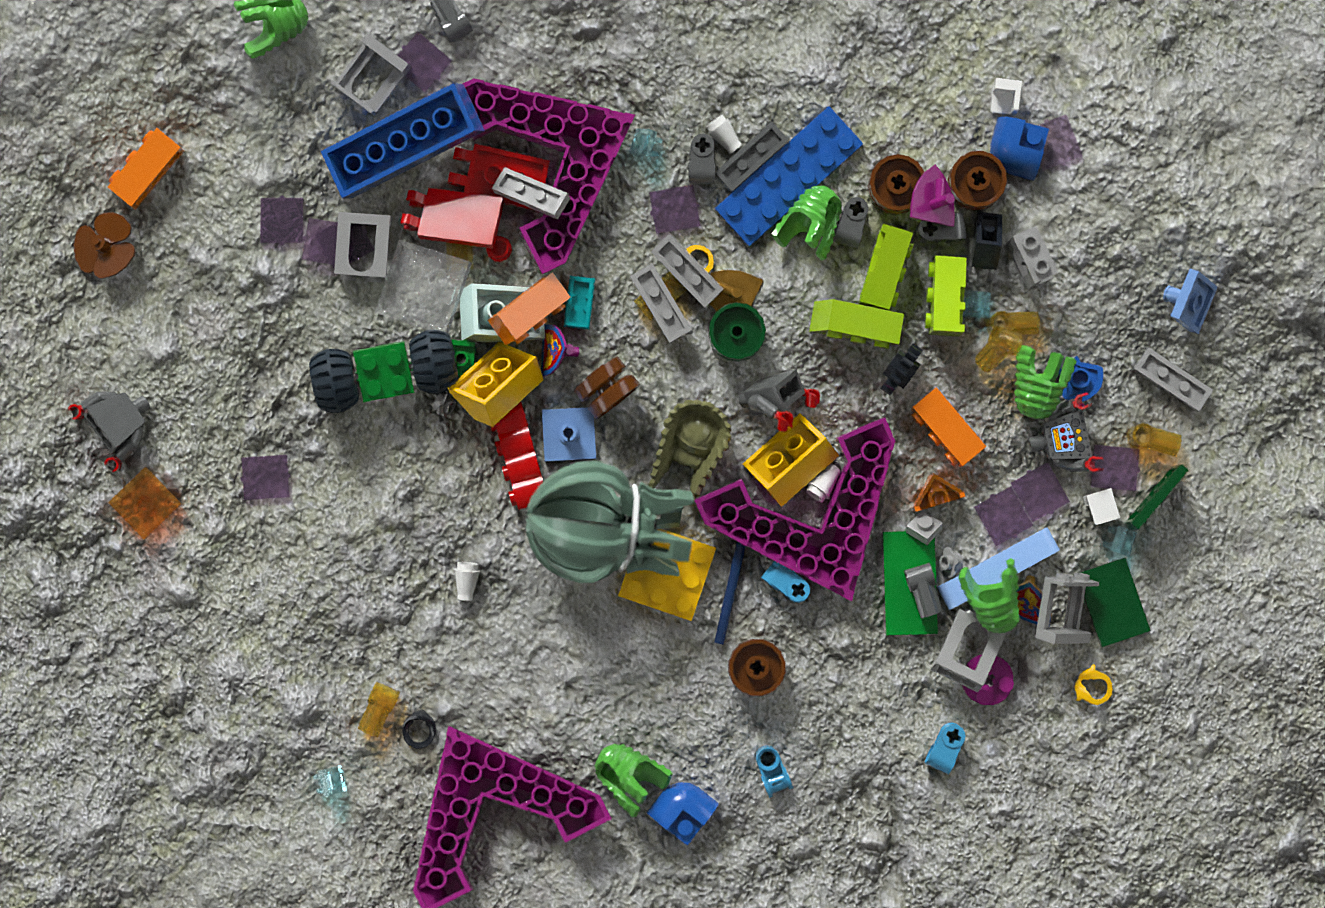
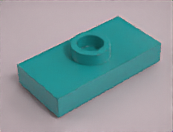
M570 275L568 285L570 298L566 302L564 327L589 330L595 278Z

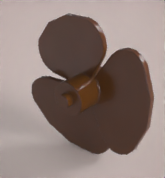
M114 212L101 213L94 221V228L97 234L91 227L81 226L76 232L73 246L75 259L80 269L85 273L94 272L98 278L105 279L119 274L128 267L135 256L136 250L131 243H117L126 240L131 234V225L125 217Z

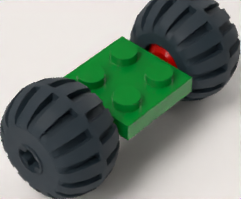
M426 330L417 334L409 343L411 361L408 360L405 341L353 350L357 371H355L351 355L347 351L326 349L317 353L309 362L311 384L317 406L329 413H341L349 410L359 400L357 382L360 384L363 403L415 393L411 375L412 371L419 390L429 394H440L448 391V388L458 380L455 351L450 335L440 330Z

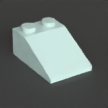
M470 284L460 290L462 341L501 342V338L487 320L530 287ZM544 325L536 330L533 327L527 331L529 336L524 340L544 339Z

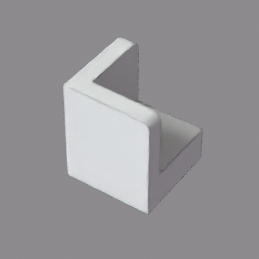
M996 78L993 82L990 111L992 113L1015 116L1019 110L1022 81Z
M1111 488L1083 496L1085 505L1090 508L1095 525L1120 518Z

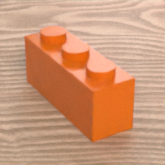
M158 128L154 132L150 130L142 139L143 145L139 150H133L126 158L125 162L127 164L121 171H115L109 179L110 184L108 188L135 210L184 152L178 144Z
M552 272L533 284L487 321L505 345L513 341L519 344L529 336L527 333L529 329L533 327L536 330L547 322L545 318L547 315L552 313L554 316L566 307L563 303L570 298V295Z
M937 387L911 408L914 412L911 417L920 427L925 425L930 431L928 434L930 440L937 447L941 444L947 451L944 456L953 466L958 464L960 468L987 447Z

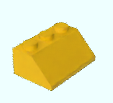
M498 342L458 378L457 382L450 386L448 390L475 420L493 427L544 379L535 356Z
M799 413L793 419L792 428L788 426L787 432L779 431L749 457L743 463V466L782 507L839 457V454L827 438Z

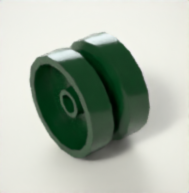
M735 302L727 304L716 311L710 321L708 337L711 347L718 356L727 361L741 362L749 360L758 353L765 339L766 328L762 316L755 308L748 304ZM735 327L741 328L740 332L742 334L740 336L733 335L732 330H735Z

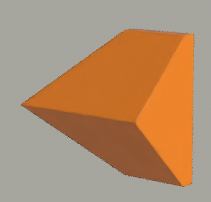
M933 473L929 475L912 509L913 512L921 511L963 498L965 493Z

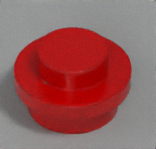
M496 236L494 249L486 248V252L493 261L503 262L510 257L512 246L507 238Z

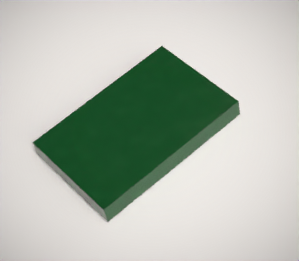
M1183 464L1172 466L1125 521L1124 526L1130 531L1139 530L1189 469Z
M1125 557L1080 572L1090 575V580L1099 582V586L1085 587L1084 601L1101 648L1151 631Z

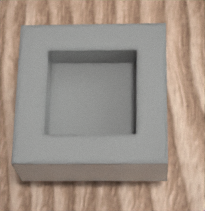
M922 510L907 525L906 533L928 545L942 530L943 523Z

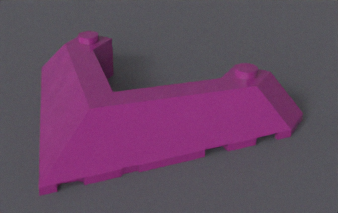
M473 78L463 84L485 130L472 137L473 141L498 130L564 153L553 187L568 193L570 196L569 202L558 219L543 214V217L519 228V234L530 256L543 275L566 263L635 114L617 112L600 106L586 105L573 100L537 92L519 90V88L502 84L497 85Z
M885 417L835 437L845 463L819 529L753 504L742 479L694 500L704 524L852 601L895 439Z
M448 726L413 892L421 908H438L474 890L463 868V863L485 797L553 819L565 843L612 818L600 795Z

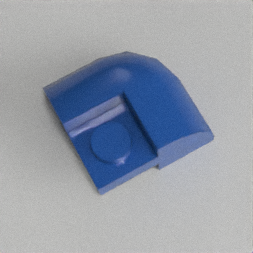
M998 117L991 140L990 153L1001 161L1007 174L1034 181L1041 164L1049 129L1026 123V120L1018 118Z
M678 782L669 785L662 791L646 813L688 846L714 813L719 803L692 783Z

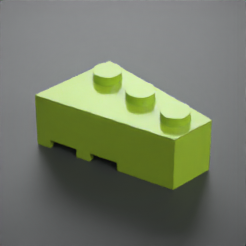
M886 224L882 225L877 236L858 304L888 311L890 306L895 308L899 293L895 292L897 283H902L905 276L906 268L903 267L905 257L910 258L913 243H910L913 232Z
M935 256L933 262L928 264V277H932V287H927L926 303H930V313L925 314V328L929 329V335L960 337L965 332V325H962L963 311H965L964 289L966 288L967 257Z
M835 299L814 301L809 332L826 334L827 337L834 339L850 338V342L866 344V341L873 342L874 347L889 349L890 345H898L900 342L904 314Z

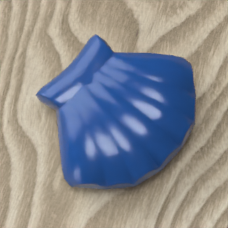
M1076 356L1074 358L1077 361L1074 366V372L1071 375V380L1067 383V388L1063 389L1062 396L1068 401L1075 399L1079 394L1088 393L1089 395L1082 397V402L1093 397L1102 387L1103 368L1098 365L1083 363Z

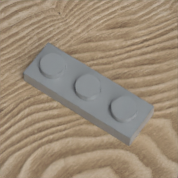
M504 167L492 187L496 194L555 219L559 218L570 200L568 193Z
M671 233L651 251L704 308L724 290Z
M652 263L630 276L669 343L692 331Z
M1149 347L1133 368L1134 371L1197 412L1201 410L1213 389Z

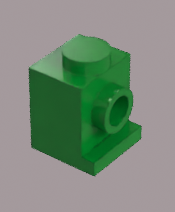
M451 340L455 351V359L460 354L466 356V361L463 364H459L456 361L458 378L475 364L476 342Z

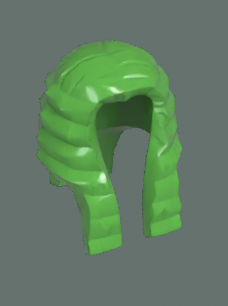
M301 0L234 1L233 4L236 11H241L240 15L245 23L263 20V32L261 35L244 44V50L250 58L264 56L266 51H272L274 47H279L282 42H287L289 38H295L297 34L302 33L308 23L307 8Z
M813 186L810 189H806L804 194L799 196V200L794 202L793 207L788 209V214L782 217V222L776 225L772 232L774 240L779 246L784 248L799 232H807L808 234L804 241L814 249L817 247L822 236L823 238L817 249L816 256L820 260H825L833 244L834 230L837 227V222L840 220L839 215L842 213L841 200L833 190L826 186Z
M1019 345L1015 357L1018 362L1015 365L1017 369L1015 373L1017 378L1015 386L1017 389L1014 391L1016 396L1014 401L1017 404L1018 410L1023 415L1034 419L1048 418L1056 411L1057 405L1060 403V397L1063 394V389L1067 388V383L1071 380V375L1074 372V366L1077 361L1072 357L1066 356L1059 382L1054 383L1059 375L1064 356L1060 353L1052 352L1044 372L1036 374L1034 364L1036 351L1029 346Z
M1012 558L1006 560L1007 569L1001 574L1002 582L978 585L973 579L969 567H963L958 576L960 587L964 591L968 603L976 613V618L981 626L990 632L1006 633L1015 628L1020 620L1019 608L1017 606L1019 602L1017 599V590L1019 588L1017 582L1019 579L1015 560Z
M612 744L605 747L600 752L594 767L597 778L602 781L603 786L608 787V790L613 793V798L632 817H637L640 807L626 796L625 793H629L638 803H643L648 792L639 782L647 781L663 790L669 785L673 774L664 765H658L656 760H650L647 755H641L639 751H634L632 747H626L625 744Z

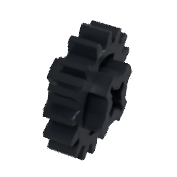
M914 343L906 353L899 350L883 372L887 379L880 389L889 395L894 392L897 386L904 389L921 366L916 360L923 350Z

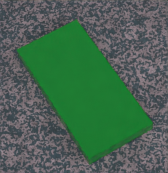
M906 531L882 532L885 634H938L937 614L920 618L913 592H910L904 570L930 563L936 581L935 537L926 545L906 533Z

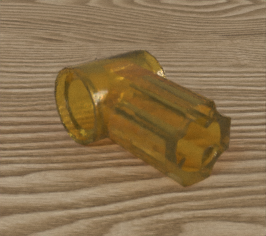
M999 311L990 316L986 322L987 331L994 337L1039 334L1040 317L1038 312ZM995 318H1001L1005 322L1004 330H998L994 326Z
M1000 326L994 327L989 335L988 343L975 356L976 364L979 365L982 371L988 373L991 370H995L1008 355L1014 356L1019 352L1023 342L1022 335Z
M1144 423L1131 427L1127 432V440L1131 446L1148 449L1172 457L1177 456L1182 442V435L1157 429ZM1138 429L1143 430L1146 434V440L1143 443L1139 442L1136 438Z
M376 682L367 703L369 704L362 716L358 729L378 738L389 713L393 711L400 691Z

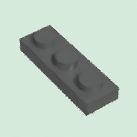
M770 122L715 172V175L732 193L785 146L789 139L773 122Z

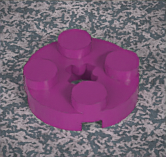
M982 654L970 659L965 666L976 670ZM996 655L988 674H993L994 676L992 680L993 685L989 687L987 684H984L978 692L962 685L968 698L981 705H995L1005 700L1014 686L1013 672L1009 664L1003 658Z

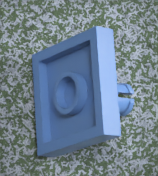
M1189 269L1182 289H1177L1170 285L1167 286L1163 294V300L1175 304L1171 313V317L1188 331L1199 334L1218 287L1199 271Z
M589 407L542 410L545 462L596 459L594 416L588 410Z

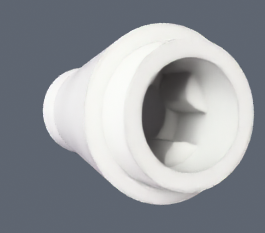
M722 114L706 126L709 130L708 134L730 154L742 145L729 119H725Z
M833 464L828 465L808 483L809 487L806 489V492L816 501L823 503L825 499H829L835 483L841 474V470Z
M457 562V568L454 569L458 592L457 599L473 600V593L480 573L478 564L473 562Z

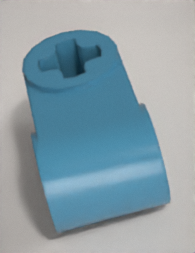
M773 561L761 576L765 582L793 602H803L810 594L809 584L803 578L796 574L795 571L776 561ZM800 584L803 585L805 595L803 597L801 595L794 597L792 595L794 590L791 587L793 585L797 587Z
M953 722L944 724L926 756L925 764L950 774L965 741L963 728ZM956 729L955 732L958 734V738H952L949 741V737L946 735L947 732H953Z
M768 745L760 747L756 752L755 758L769 798L773 797V793L783 789H793L787 770L783 766L776 749ZM767 751L774 753L775 756L773 763L769 765L761 763L760 760L761 755Z

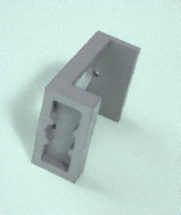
M367 33L361 41L363 46L337 81L332 80L331 84L336 87L334 92L345 101L350 97L357 102L354 107L365 116L369 112L376 116L412 67ZM377 53L395 68L371 99L360 100L353 93V83L372 56Z
M338 212L334 274L341 275L340 280L356 281V276H366V282L382 283V278H388L387 266L392 216ZM351 224L376 226L374 262L367 271H356L349 263Z
M1037 226L1013 236L1006 243L1027 290L1051 280V276L1059 273Z
M1056 573V577H1045L1035 638L1052 644L1090 643L1091 633L1079 629L1085 587L1099 586V582L1090 580V575L1084 573H1074V577L1065 573ZM1058 585L1069 587L1064 627H1049L1055 590Z
M959 609L953 617L954 621L930 670L978 692L985 683L1006 633L988 631L981 626L976 618V613L970 610ZM966 627H970L989 637L976 670H972L952 660Z

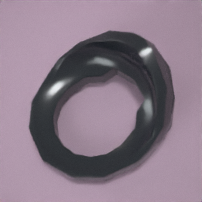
M418 710L410 714L404 721L402 726L404 741L416 749L425 748L432 743L436 735V724L426 711ZM414 720L426 721V725L429 728V736L422 742H416L409 736V728Z

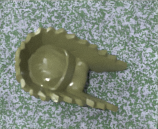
M684 400V403L674 406V409L669 412L668 418L663 421L665 428L661 431L662 439L659 443V449L655 454L657 459L653 464V469L650 473L652 479L648 486L655 489L665 473L669 471L672 462L676 461L683 466H689L694 469L690 479L689 491H692L695 500L696 497L701 495L706 485V480L711 478L717 461L721 460L723 452L729 449L728 442L731 439V425L728 423V417L710 402Z

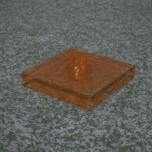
M144 467L108 502L144 540L182 505L147 467Z

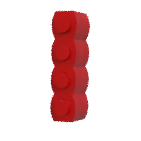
M519 402L497 424L491 427V430L498 433L499 441L495 442L498 456L504 455L506 466H502L505 481H511L513 490L508 492L512 506L517 505L518 510L528 508V504L539 485L543 482L524 408L522 402Z

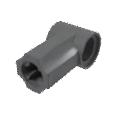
M429 0L441 21L440 25L450 43L473 31L464 12L460 11L455 0Z
M930 563L904 570L905 578L910 592H913L920 618L942 612L935 589L936 581Z

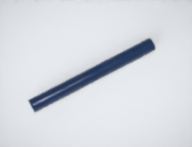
M736 542L714 640V643L724 645L746 548V545L740 542Z

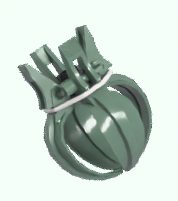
M598 461L577 462L551 474L539 485L528 504L526 533L530 548L537 560L546 569L559 577L577 583H594L608 577L619 568L621 570L626 569L627 573L649 570L662 575L679 576L678 565L672 560L688 562L692 541L656 529L679 527L683 506L693 504L694 498L692 491L657 490L643 482L639 483L638 488L636 484L631 486L626 475L617 467ZM614 490L620 494V497L616 496ZM661 514L660 519H656L655 515ZM554 518L603 522L612 524L613 527L579 523ZM654 542L670 544V548L668 550L653 544Z

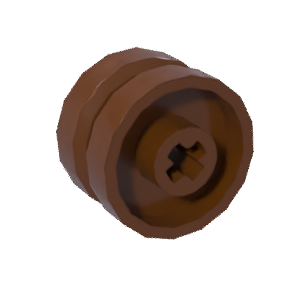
M971 151L961 156L953 165L947 182L951 193L954 195V203L962 209L973 212L983 211L993 206L1005 190L1007 177L1003 164L993 154L985 151ZM973 178H978L980 180V184L978 186L973 184Z
M896 154L885 157L877 163L869 177L867 189L870 200L877 209L885 214L900 215L908 213L911 210L912 194L916 183L925 171L916 160L909 156ZM893 182L900 183L901 186L898 190L894 188Z
M618 356L594 370L574 390L582 402L598 395L588 408L596 420L616 407L640 386V383L632 374L624 376L619 381L616 380L626 368Z
M749 639L740 643L732 651L728 660V673L732 683L741 692L751 696H764L773 692L782 683L785 675V660L781 651L773 643L763 639ZM753 663H760L761 670L759 672H754L751 669Z

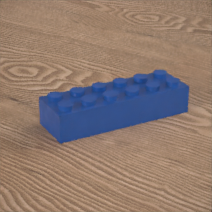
M453 83L322 150L321 153L341 197L354 198L471 139L485 130L464 84Z

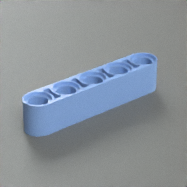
M1048 527L969 570L978 585L996 584L1002 582L1001 574L1007 569L1006 560L1010 558L1015 560L1018 574L1058 552L1060 549ZM958 576L937 587L949 610L967 601V597L960 587Z

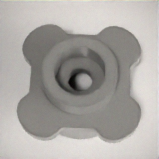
M449 391L447 393H440L434 401L433 408L437 411V414L446 417L454 410L456 399Z
M946 547L943 550L944 555L940 558L939 568L941 571H945L949 578H953L956 573L961 571L963 558L960 553L952 552L950 547Z

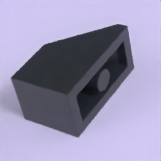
M977 211L971 267L997 270L1002 249L1003 214Z

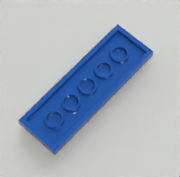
M828 106L724 199L715 210L745 244L750 247L788 213V209L793 207L794 202L799 200V196L804 194L806 189L818 186L864 143Z

